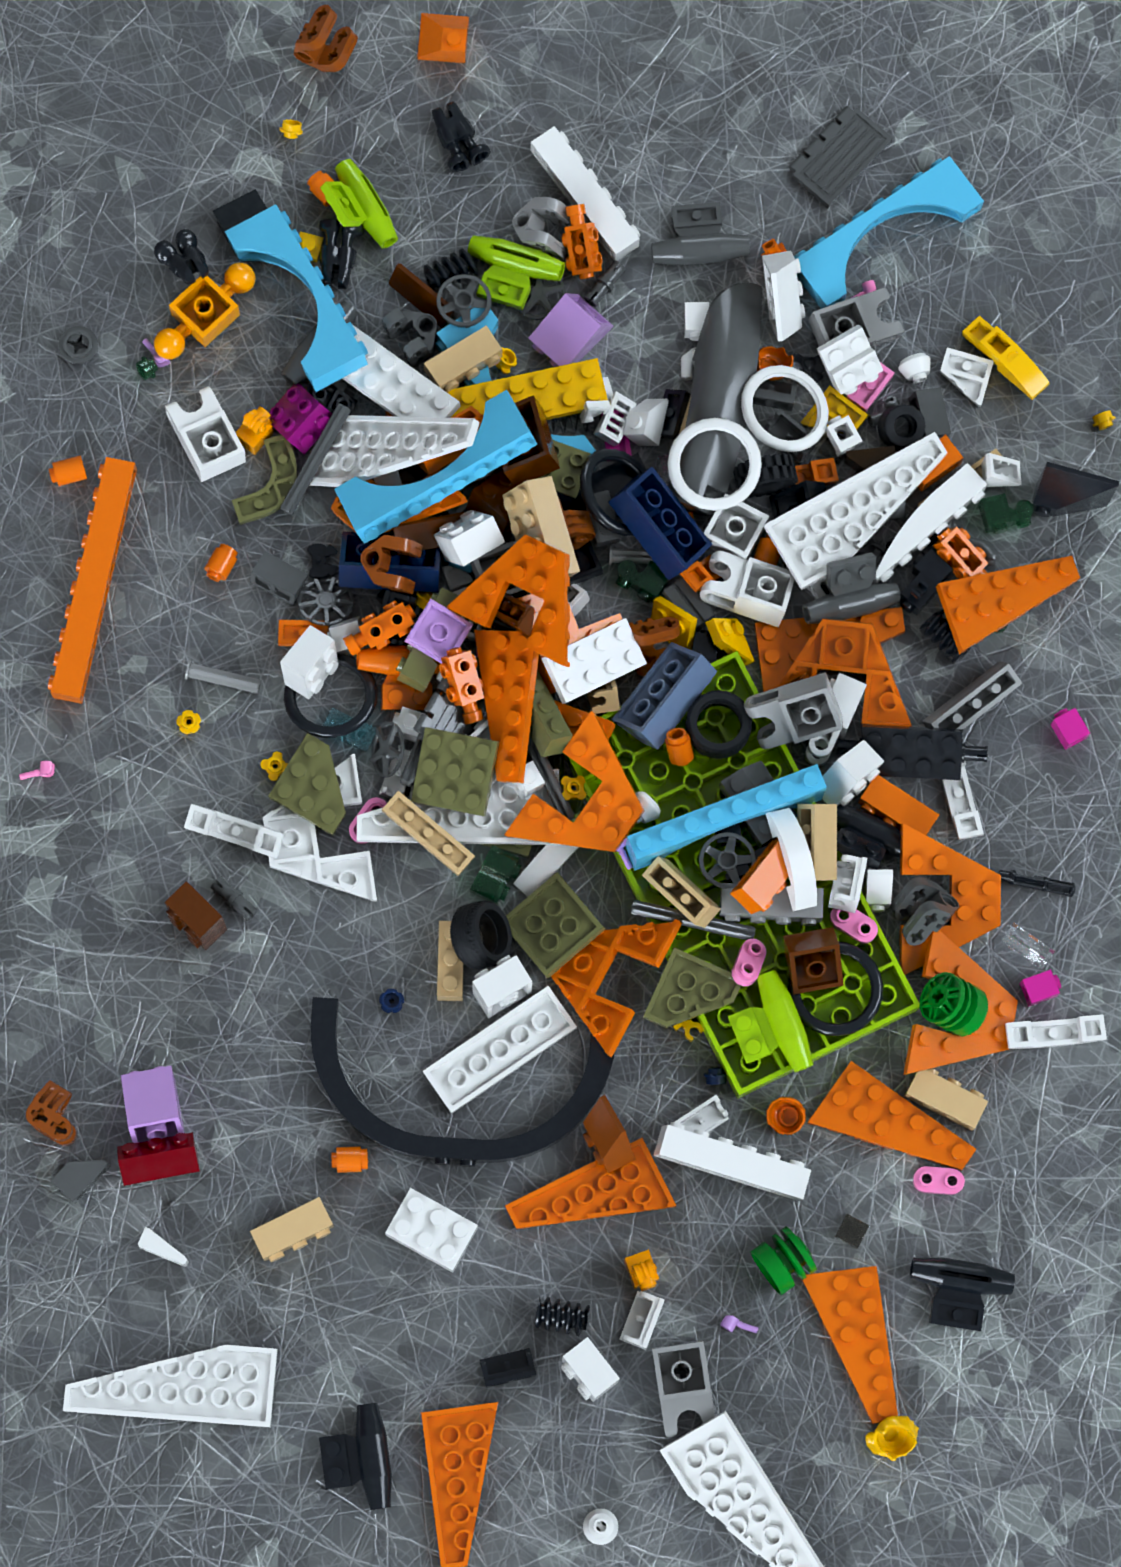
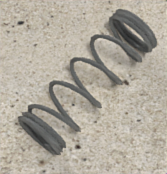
M580 413L577 415L575 429H574V425H573L571 416L568 415L569 418H570L571 425H572V428H573L574 433H576V431H577L578 418H579ZM599 415L593 418L594 430L599 424ZM566 416L564 430L562 427L560 417L558 418L563 434L566 432L568 416ZM556 418L554 419L553 432L551 421L547 420L551 434L555 432ZM589 422L587 423V427H585V424L583 423L585 432L588 431Z

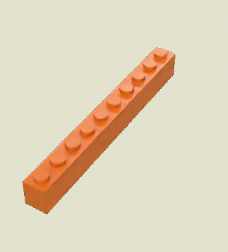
M106 457L105 463L100 464L98 478L101 479L99 488L95 487L92 498L95 506L93 511H89L87 525H90L88 534L83 535L81 548L84 549L82 558L79 557L76 564V572H79L77 581L73 580L70 595H73L71 605L67 604L65 610V619L68 620L66 628H62L60 632L59 642L62 643L60 652L56 651L53 665L56 666L55 675L50 676L48 682V690H51L50 693L55 699L83 703L137 473L135 462Z

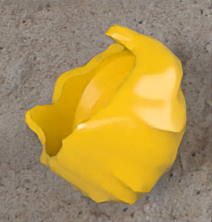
M889 1416L881 1421L873 1432L866 1434L865 1441L873 1454L896 1461L898 1457L906 1456L915 1448L919 1428L908 1416Z

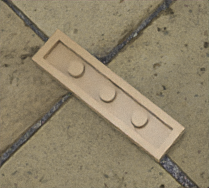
M397 791L382 808L384 814L457 876L475 858L474 854L401 792Z

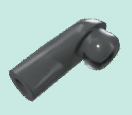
M887 396L882 403L880 411L868 415V422L871 427L878 425L879 418L885 410L892 406H898L897 398Z
M970 537L969 541L973 546L980 547L986 553L985 560L988 562L987 566H994L996 560L999 559V553L989 541Z

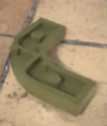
M282 435L264 440L272 466L270 481L263 489L232 500L240 525L267 517L278 511L297 478V463L291 443Z

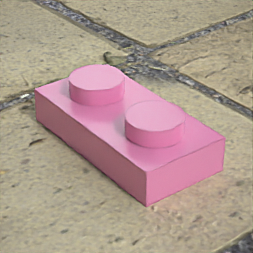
M881 362L883 371L878 373L879 377L873 382L859 384L857 386L858 389L846 397L865 413L895 374V372Z

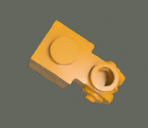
M261 406L257 410L253 409L246 413L243 417L242 425L235 432L242 446L254 455L263 447L264 440L273 435L272 422L269 419L271 415Z
M649 1250L624 1258L634 1289L640 1288L641 1291L656 1287V1281L659 1280V1276Z

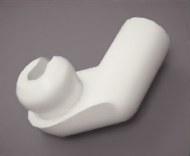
M696 347L690 349L681 357V380L688 381L693 379L695 361L692 358Z

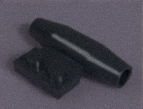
M842 804L837 806L838 852L860 858L866 857V865L875 870L878 869L884 854L900 858L901 831L858 808L849 805L843 806Z
M913 1258L910 1266L911 1279L939 1288L932 1298L930 1324L981 1331L985 1307L981 1295H1011L1015 1284V1274L981 1263L950 1258Z
M378 1403L357 1405L356 1437L348 1434L319 1437L325 1489L349 1487L361 1480L370 1510L391 1507L392 1471L387 1433Z

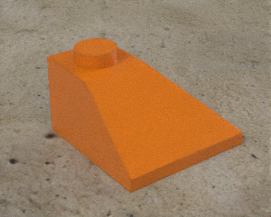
M421 13L417 59L465 63L469 17Z

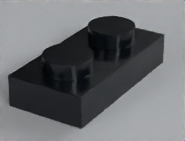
M665 390L663 399H668L669 402L661 438L676 439L679 435L691 395L688 391Z

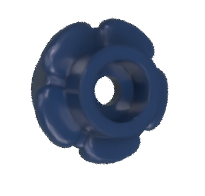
M387 989L385 993H382L379 998L382 1010L386 1013L399 1012L404 1003L402 993H398L396 989ZM393 999L394 1003L391 1004L389 1000Z
M722 1067L708 1068V1072L703 1075L706 1077V1084H726L727 1075L723 1072Z

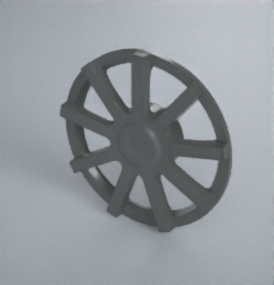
M335 577L315 578L300 590L298 598L299 610L304 618L316 625L330 626L340 623L349 616L354 606V597L350 588L341 587V590L332 593L334 585L339 586V580H336ZM330 583L326 592L320 584ZM316 586L319 594L313 593L309 589ZM344 593H347L349 600L336 599ZM305 595L315 599L313 601L303 602V598ZM336 604L348 605L349 608L344 614L336 607ZM316 605L314 611L308 616L304 608ZM319 611L324 613L325 622L314 620ZM334 611L340 616L339 619L329 622L330 612Z

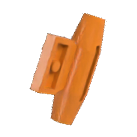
M387 645L379 650L377 647L364 648L356 654L358 670L387 675L381 689V710H401L402 706L412 710H424L432 696L431 682H429L423 693L397 680L400 672L396 668L402 657L407 659L410 650L406 649L408 645ZM434 660V661L437 663V668H436L434 674H438L439 671H440V670H439V665H440L441 663H439V662H437L436 660Z

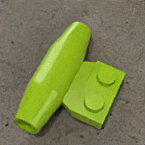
M351 159L341 161L335 167L339 181L325 182L320 187L326 201L331 205L338 221L343 227H359L362 224L381 248L385 249L397 242L398 236L390 215L370 180Z
M475 235L471 237L468 245V253L471 256L491 265L484 272L481 279L490 291L491 301L520 310L524 309L531 291L530 278L560 281L564 274V262L535 248L505 239ZM479 284L476 292L477 297L487 299L485 290Z
M776 970L758 976L757 983L763 1008L749 1007L728 1016L746 1064L771 1055L779 1046L795 1073L813 1066L808 1037L792 996Z

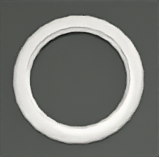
M783 365L769 366L753 374L744 386L741 395L743 418L753 435L766 446L784 452L802 451L816 444L825 433L829 412L826 398L818 384L803 371ZM773 377H786L804 386L812 395L817 408V420L811 432L798 440L788 441L774 437L764 430L758 423L753 410V397L760 384Z
M708 418L694 422L680 432L670 448L667 465L671 483L680 497L700 509L716 511L736 506L752 493L760 478L762 461L758 445L749 431L728 419ZM709 430H720L734 435L744 445L749 456V471L745 482L734 493L722 498H707L696 494L685 483L680 470L681 454L686 444L697 434Z

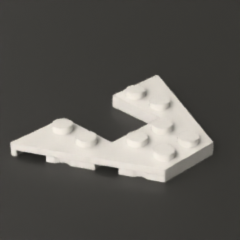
M352 754L348 759L335 767L344 807L362 804L355 754ZM281 805L263 817L264 827L284 834L278 857L268 856L270 868L377 902L370 851L320 858L314 824Z

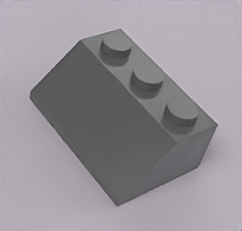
M758 761L741 768L720 781L719 789L725 798H729L771 782L774 779L763 762ZM791 809V811L793 812V814L795 815V817H796V819H797V814H796V812L794 811V809ZM766 814L742 822L758 848L767 846L775 839L772 838Z

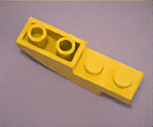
M978 316L962 331V336L990 360H993L997 365V370L1031 400L1049 385V381L1035 363L998 326L994 328L981 316Z

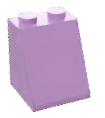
M565 293L530 335L529 339L533 342L532 347L542 355L545 353L551 358L549 361L551 365L558 367L579 362L613 328V325L579 294Z
M158 1066L151 1070L133 1071L129 1074L121 1075L127 1124L133 1143L184 1133L176 1082L171 1066Z

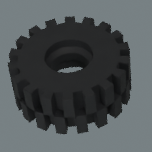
M778 453L772 456L768 454L761 457L762 468L760 478L755 489L747 498L772 495V493H779L781 490L796 485L798 477L792 455H780ZM749 460L734 467L733 474L737 490L745 482L748 475Z

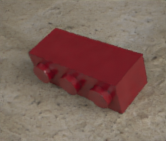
M193 1132L178 1133L165 1138H152L149 1141L139 1143L130 1142L117 1147L118 1163L124 1186L200 1171Z

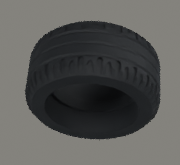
M722 690L709 691L699 696L691 704L685 721V730L690 735L693 748L704 756L716 759L728 758L742 750L752 730V718L745 711V702L737 695ZM712 706H723L730 709L736 714L740 722L738 735L726 743L708 741L701 735L697 727L700 713Z
M478 901L466 904L458 908L453 915L450 926L452 946L458 958L466 966L478 970L497 966L496 963L509 955L512 945L510 924L504 912L491 901ZM479 927H480L481 932H482L483 943H482V940H481V937H480Z

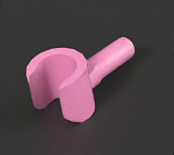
M874 280L862 283L863 291L853 297H859L876 291Z
M41 761L40 770L19 774L20 780L35 776L52 777L55 764L51 761Z

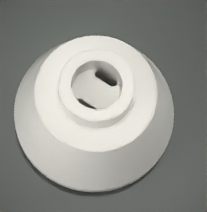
M925 353L913 354L904 358L900 362L898 369L908 381H913L914 384L921 383L930 374V357Z
M643 791L635 792L645 810L637 823L642 822L646 824L658 819L661 810L657 803L647 793Z
M595 1509L585 1517L583 1531L589 1541L594 1544L604 1545L616 1537L618 1521L609 1510Z

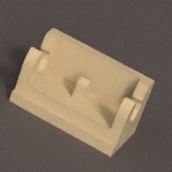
M615 679L600 686L599 689L587 693L591 710L595 714L620 710Z

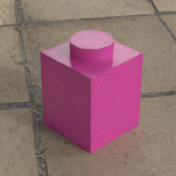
M1065 708L1054 715L1055 719L1050 724L1065 750L1087 739L1090 735L1076 708L1070 711Z
M1051 969L1023 979L1019 983L1028 1007L1055 998L1060 994V980L1056 974L1053 975Z

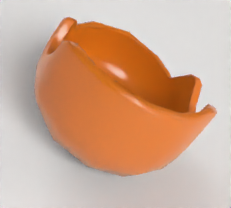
M763 347L759 351L757 371L769 366L783 365L793 367L794 356H788L784 347ZM773 377L768 380H782L784 377Z
M782 1096L772 1101L766 1110L767 1124L778 1134L792 1135L801 1130L806 1121L805 1108L797 1099Z

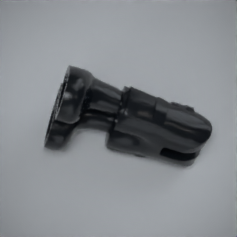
M452 101L446 104L450 118H446L440 107L432 110V116L443 148L449 149L451 153V158L448 160L447 165L451 172H460L468 169L469 161L458 145L459 142L464 144L469 159L474 166L483 162L490 155L491 151L486 144L477 145L472 139L475 135L474 128L470 121L464 117L458 105Z
M337 219L321 220L319 222V230L325 233L326 245H323L320 249L319 261L321 273L324 277L321 281L324 286L328 284L331 288L334 278L333 273H339L338 289L347 290L357 251L352 248V243L355 237L363 235L364 227L362 224L359 227L342 226L341 247L337 248L340 222Z
M183 229L176 235V245L181 255L177 253L169 241L163 240L156 244L154 255L157 260L169 266L172 273L176 277L181 278L184 283H195L196 280L193 274L196 272L201 278L206 277L209 273L205 255L197 248V237L191 230Z

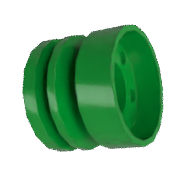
M943 972L935 975L925 985L920 996L919 1008L922 1016L927 1021L942 1027L952 1034L963 1037L971 1035L984 1022L988 1012V999L985 992L979 987L966 982L953 973Z
M787 1226L780 1230L785 1241L777 1234L772 1236L776 1248L772 1249L767 1243L763 1242L750 1251L753 1260L764 1277L781 1296L795 1286L791 1276L792 1273H795L802 1280L807 1277L802 1266L810 1274L817 1271L810 1251L804 1242Z

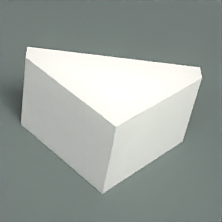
M992 453L985 454L981 468L982 479L987 483V487L1021 485L1020 461Z

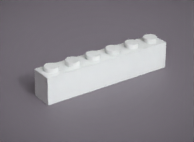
M554 126L531 141V152L571 205L585 204V223H594L598 231L599 242L611 258L618 261L639 247L640 233L633 224L629 225L625 220L626 215L622 208L613 204L609 191L605 187L601 188L597 183L598 179L593 170L590 168L587 170L582 163L583 158L577 150L573 151L568 145L569 140L564 132H559Z
M675 1122L661 1127L653 1155L796 1201L804 1199L811 1173L810 1169L804 1168L805 1164L802 1162L790 1160L788 1163L780 1160V1155L766 1152V1155L756 1153L757 1148L742 1145V1148L734 1146L733 1141L730 1139L718 1137V1140L709 1138V1133L701 1130H694V1133L686 1131L684 1125Z

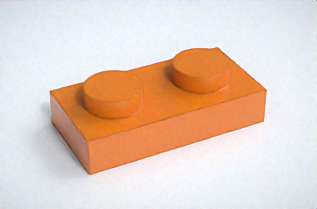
M279 620L278 646H293L310 625L326 635L329 632V626L316 625L308 620Z

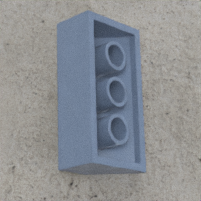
M671 642L612 718V721L643 744L658 750L665 742L667 732L680 723L691 704L711 682L717 670L702 654Z

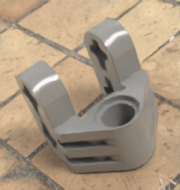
M534 197L514 215L512 220L513 227L521 242L525 243L528 247L538 249L563 262L567 248L552 235L543 232L545 219L551 220L562 228L571 226L570 218L566 215L565 207L567 206L555 198Z

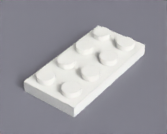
M626 618L568 645V662H570V667H565L546 657L541 658L562 704L647 664Z

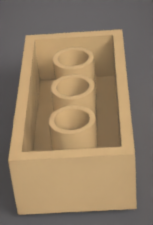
M552 476L526 480L503 494L504 508L508 513L511 531L515 536L516 542L524 535L538 539L570 555L569 577L580 572Z

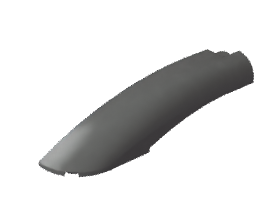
M753 283L734 284V286L722 290L712 301L692 358L695 361L693 385L685 428L694 422L708 418L728 419L746 428V422L741 409V395L749 378L757 372L762 320V286ZM720 430L705 431L690 439L684 447L680 459L681 474L688 487L696 494L707 498H720L721 493H727L740 451L741 441L734 435ZM670 480L669 489L685 509L702 516L714 515L715 511L700 509L680 497Z

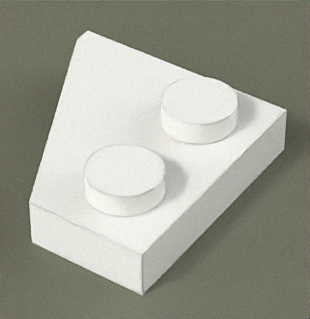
M947 348L940 373L976 406L981 407L994 361Z

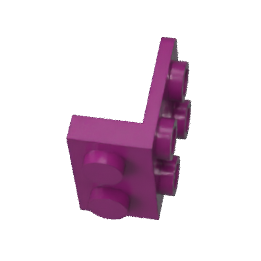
M298 383L297 385L293 384L276 405L271 408L269 419L272 422L271 425L287 441L305 454L319 439L333 413Z

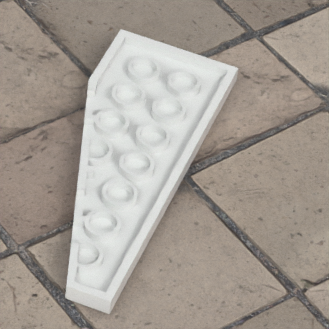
M348 415L309 486L338 487L355 476L366 481L473 445L480 422L474 418Z
M935 432L764 525V529L801 590L827 577L826 563L854 557L942 461L948 452Z
M553 769L559 781V769ZM496 781L491 786L486 816L412 802L461 844L558 845L504 835L532 796L531 794L521 800L512 783ZM545 787L533 793L555 808ZM382 808L357 815V842L419 843L384 814Z
M223 1345L65 1385L63 1411L271 1428L278 1349Z
M726 1411L660 1449L661 1454L686 1494L694 1501L697 1500L706 1508L705 1511L712 1517H717L727 1526L726 1529L755 1554L761 1555L768 1561L770 1567H824Z

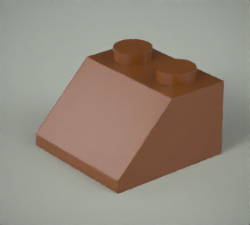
M605 1095L601 1096L583 1122L586 1133L582 1135L589 1148L593 1146L596 1150L593 1152L597 1164L599 1166L604 1165L607 1172L610 1173L636 1159L624 1127Z

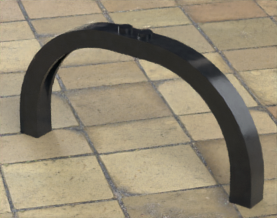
M313 997L311 1045L313 1058L323 1088L341 1116L355 1130L377 1145L405 1156L435 1160L437 1165H450V1161H459L460 1166L475 1167L476 1163L514 1161L532 1156L560 1142L585 1120L597 1103L609 1078L614 1054L612 1057H609L597 1039L590 1033L588 1062L575 1093L556 1115L544 1124L526 1133L492 1140L417 1135L405 1132L382 1121L371 1113L352 1092L344 1077L338 1059L337 1024L339 1000L337 998Z

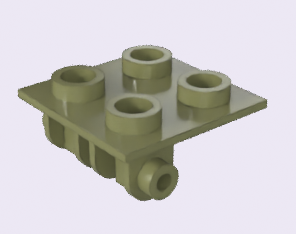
M553 440L560 469L538 478L552 476L556 492L576 499L580 489L581 469L591 453Z

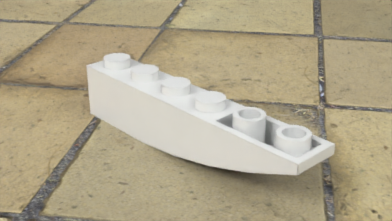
M968 463L937 488L903 525L876 571V579L873 580L874 584H877L880 580L883 583L886 582L894 574L893 569L898 565L903 567L912 559L911 554L916 549L922 551L931 542L930 537L935 533L937 535L942 533L949 527L948 522L951 519L955 518L958 520L966 513L967 509L965 507L971 502L974 504L978 503L986 495L984 491L987 483Z

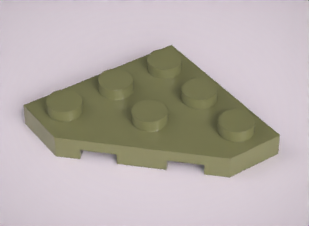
M307 733L268 797L327 833L334 835L346 816V811L330 748L326 743Z
M674 947L643 1018L664 1028L674 1026L734 1003L741 985L734 981L731 972Z

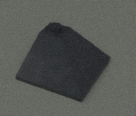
M1047 462L1037 481L1030 510L1035 511V514L1041 517H1054L1107 507L1120 481Z

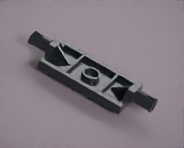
M863 724L862 738L860 740L837 739V755L847 753L861 741L865 740L884 760V763L878 770L880 771V776L961 780L962 763L965 761L987 762L988 746H965V743H963V729Z

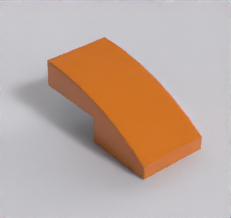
M834 458L813 460L809 464L795 466L798 477L796 485L805 480L825 482V486L839 481Z
M711 554L700 562L696 561L687 570L680 573L695 592L701 591L702 586L709 580L719 581L722 579L719 575L711 572L709 568Z

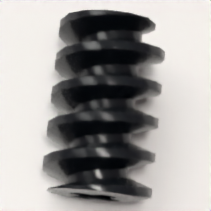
M463 248L459 249V257L453 252L450 253V261L444 256L441 257V264L435 260L432 262V268L428 264L423 267L425 279L432 290H434V287L439 289L447 279L461 274L470 275L469 271L471 270L476 276L479 275L470 253H467Z
M944 609L928 618L919 629L927 626L924 634L929 636L934 633L931 642L936 643L940 641L938 649L943 650L947 648L945 656L950 657L954 655L951 663L955 664L971 650V647L959 655L947 618H942L945 613Z
M539 1297L535 1327L539 1328L542 1322H545V1329L549 1330L552 1324H555V1330L559 1332L565 1326V1331L568 1335L575 1328L576 1336L579 1337L583 1330L586 1331L590 1305H587L585 1310L582 1311L580 1303H577L574 1309H571L570 1301H567L564 1307H561L560 1299H557L554 1305H551L550 1297H547L543 1303H541Z

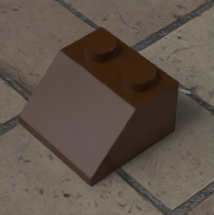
M834 927L783 936L793 994L844 986L840 945Z

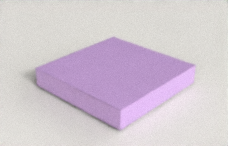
M430 598L404 642L442 664L441 657L447 656V650L461 646L473 624Z

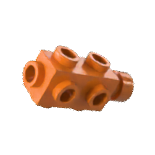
M585 204L565 207L566 215L570 218L571 226L564 227L565 233L562 234V243L564 247L568 248L569 257L566 258V267L568 271L572 272V276L579 275L580 280L593 278L595 272L602 271L601 265L603 263L597 243L599 238L598 231L594 223H585Z
M957 526L952 529L947 527L942 533L937 535L939 540L933 547L937 550V555L953 568V573L958 579L987 573L984 569L988 565V562L985 560L986 553L980 547L973 546L969 541L970 535L965 529L958 528Z
M394 600L383 607L385 612L376 616L373 612L361 619L363 623L359 626L361 631L355 635L350 634L343 638L352 656L361 652V648L368 644L370 648L376 646L379 650L391 643L389 638L398 634L401 638L408 634L412 629L411 626L415 624L413 619L417 617L411 605L405 606L403 602L398 604ZM398 614L402 617L400 624L393 622L394 615ZM373 627H378L380 629L379 636H373L371 634V629Z
M461 647L449 649L446 651L447 656L441 657L442 664L439 665L442 677L447 678L449 688L446 689L447 697L451 703L454 702L455 706L463 707L464 713L462 716L465 724L481 721L484 717L482 710L478 708L477 701L484 699V684L477 674L476 657L471 653V650H461ZM461 663L463 665L464 670H461L460 668ZM468 687H469L470 692H471L470 695H469L468 692H467Z

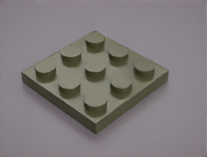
M425 727L411 802L486 816L500 742Z
M558 872L506 915L513 938L547 978H550L605 930L604 926Z

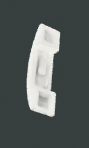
M966 762L962 763L961 780L941 779L950 816L959 840L984 835L965 769Z
M191 804L184 825L186 829L210 835L273 858L278 857L284 837L283 833L195 804Z
M790 808L766 813L772 838L778 837L791 883L786 889L793 912L817 906L814 866L807 841L795 815Z
M581 811L575 814V818L571 821L574 822ZM561 844L545 845L515 880L513 885L528 897L552 877L579 847Z
M1104 1015L1080 1016L1072 1019L1005 1023L1008 1049L1056 1047L1107 1040Z

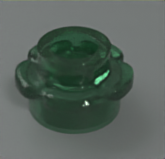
M141 357L142 360L136 363L139 375L144 380L154 379L156 377L155 372L158 371L156 363L151 358Z

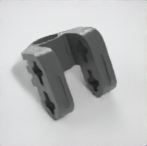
M396 308L384 316L382 319L383 328L391 339L397 338L412 327L418 336L403 348L404 358L412 368L419 366L434 356L438 326L432 315L409 310L401 311L400 308ZM424 324H431L433 326L428 332L420 330Z
M915 877L909 880L891 904V910L898 921L908 920L902 929V933L907 943L913 946L922 944L932 931L938 932L959 908V903L953 896L936 882L923 877Z

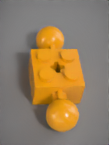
M245 263L232 264L227 268L224 275L225 283L220 287L208 276L197 278L195 283L191 284L169 304L171 315L180 324L175 329L166 328L157 333L154 339L156 353L160 357L169 360L179 357L184 351L185 339L190 334L204 347L208 346L240 316L238 305L230 297L234 293H247L253 288L256 279L253 269Z

